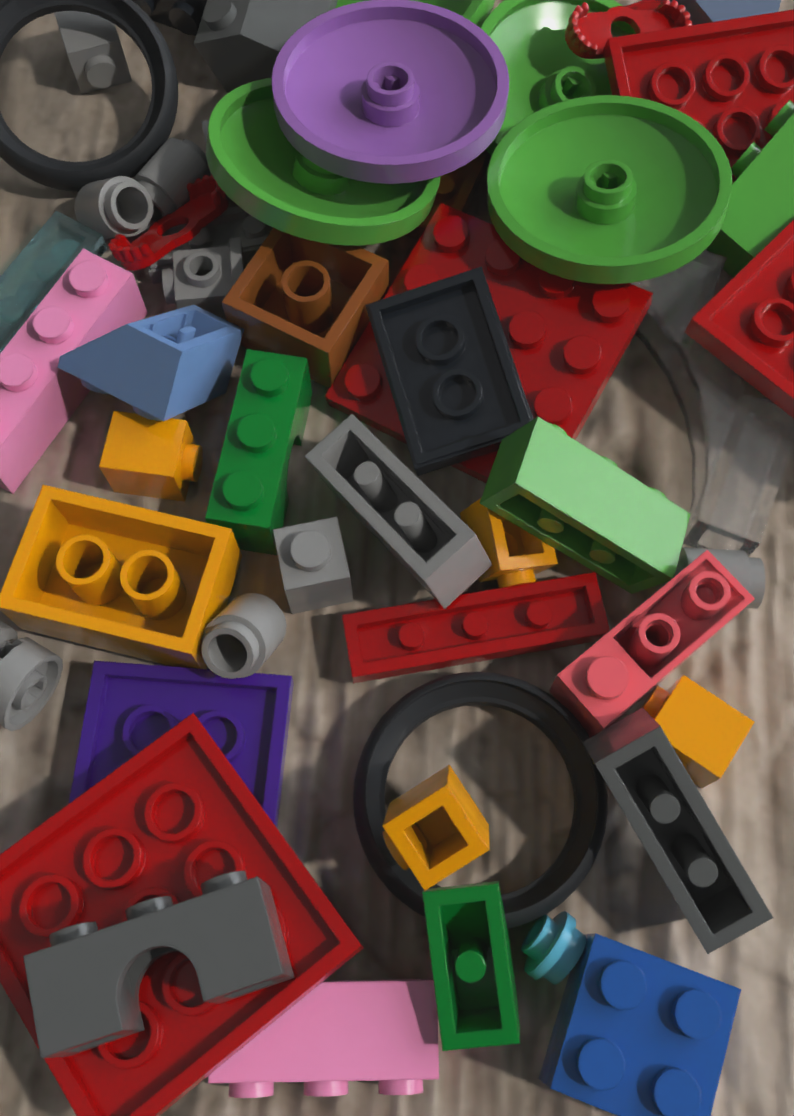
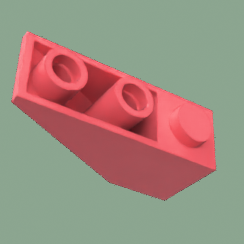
M706 550L557 674L549 692L574 715L589 737H592L617 721L753 602L755 598Z

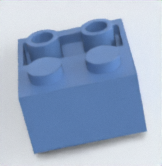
M193 304L119 327L61 355L58 368L81 379L82 385L87 389L101 394H110L132 405L134 412L150 420L164 422L226 393L244 329Z

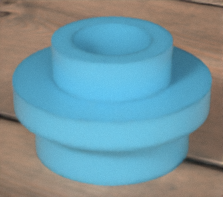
M566 911L559 913L553 919L544 915L536 921L526 935L521 947V951L527 955L524 971L534 980L544 977L550 983L556 985L576 965L584 950L586 936L575 928L576 919Z

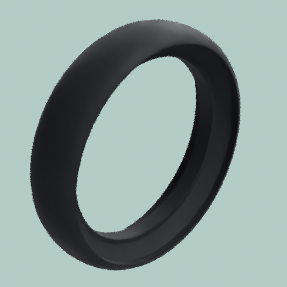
M0 0V58L12 37L31 21L55 12L79 11L102 17L117 25L128 34L144 55L152 81L151 102L141 128L127 144L114 153L103 158L84 162H70L50 158L23 143L7 126L0 111V157L10 167L30 180L64 191L79 192L83 186L91 182L117 176L130 178L136 176L169 138L178 106V79L175 64L168 45L156 24L132 0Z
M465 672L447 675L427 682L403 696L381 717L372 730L361 753L354 779L353 811L356 830L364 853L379 879L402 903L425 917L422 894L424 889L410 868L403 870L398 865L383 838V831L385 829L382 825L386 816L385 786L391 763L398 749L412 731L423 722L443 711L457 707L473 705L492 706L513 712L538 727L552 741L562 756L572 783L574 812L566 843L549 869L529 885L501 895L507 929L518 927L546 915L562 904L585 879L595 862L605 834L608 815L606 782L582 743L590 738L574 715L553 696L526 681L497 673ZM435 884L430 888H439L441 886Z

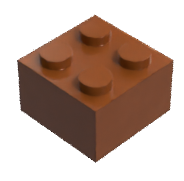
M273 228L223 299L222 305L226 320L244 329L240 342L241 346L251 350L307 358L310 379L330 388L370 322L365 305L382 300L389 290V260L358 246L333 245L310 241Z

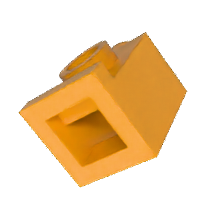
M481 498L460 512L461 520L468 524V527L477 535L492 563V566L478 578L479 582L497 580L498 588L536 582V574L558 564L554 547L481 505Z

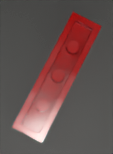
M595 572L461 594L445 609L435 599L342 615L353 684L596 642L610 631Z

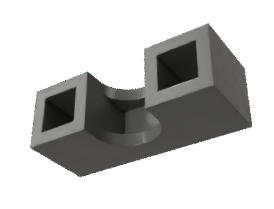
M245 871L230 872L203 882L200 885L202 895L173 905L171 896L157 897L127 908L125 910L127 921L101 930H98L96 922H86L72 925L50 934L49 941L51 947L23 956L40 1057H69L145 1030L139 1006L140 984L148 968L156 960L169 953L182 952L192 962L198 976L203 1002L221 1004L295 978L270 886L258 876L247 879Z

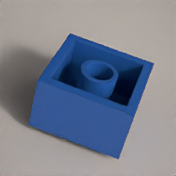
M584 934L586 936V944L579 960L569 973L538 1079L552 1090L617 1116H711L741 989L599 934Z

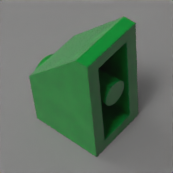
M499 881L423 890L442 1051L520 1044L519 1005Z

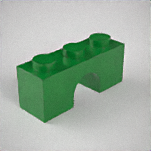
M251 349L246 350L205 515L207 523L231 528L240 550L277 556L273 529L283 528L289 504L287 475L290 454L293 445H302L313 395L307 358Z

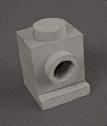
M241 237L229 238V246L172 251L173 268L162 269V283L166 303L176 304L178 309L194 304L226 320L222 301L247 266Z

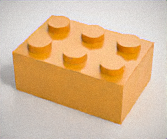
M42 485L1 589L0 611L22 630L173 667L207 669L202 656L203 632L206 626L227 606L242 554L231 528Z

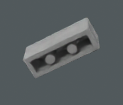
M353 414L347 417L305 455V458L328 488L444 609L492 566L477 535Z

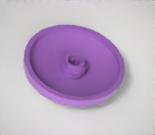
M369 0L332 9L299 28L287 40L276 58L272 72V93L274 110L281 131L291 145L306 159L329 172L346 178L371 183L400 184L424 181L455 171L468 164L487 149L496 138L505 119L509 93V74L505 59L498 46L480 27L463 16L448 9L418 1Z

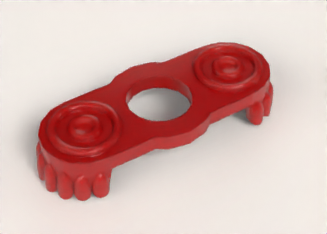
M663 0L655 9L634 10L630 7L616 6L610 8L607 12L589 13V6L584 2L581 6L578 5L569 17L565 30V41L568 48L575 55L584 59L604 58L603 48L608 38L613 37L611 34V24L613 22H626L638 34L690 26L692 21L688 20L690 13L685 12V6H678L676 0L671 2L670 0Z
M212 174L210 176L204 175L202 179L197 178L194 183H188L187 189L190 201L175 212L157 220L147 232L130 243L123 234H116L115 239L110 240V243H108L109 249L125 270L135 271L151 266L176 247L192 240L203 227L227 210L229 206L227 196L219 187ZM187 224L177 233L162 236L164 232L176 225Z

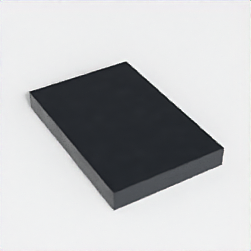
M482 266L365 305L417 476L498 451L502 439L533 420Z

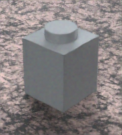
M62 11L54 13L81 94L132 81L115 24L102 17L85 12Z
M337 517L273 529L284 590L292 614L353 602L351 577Z

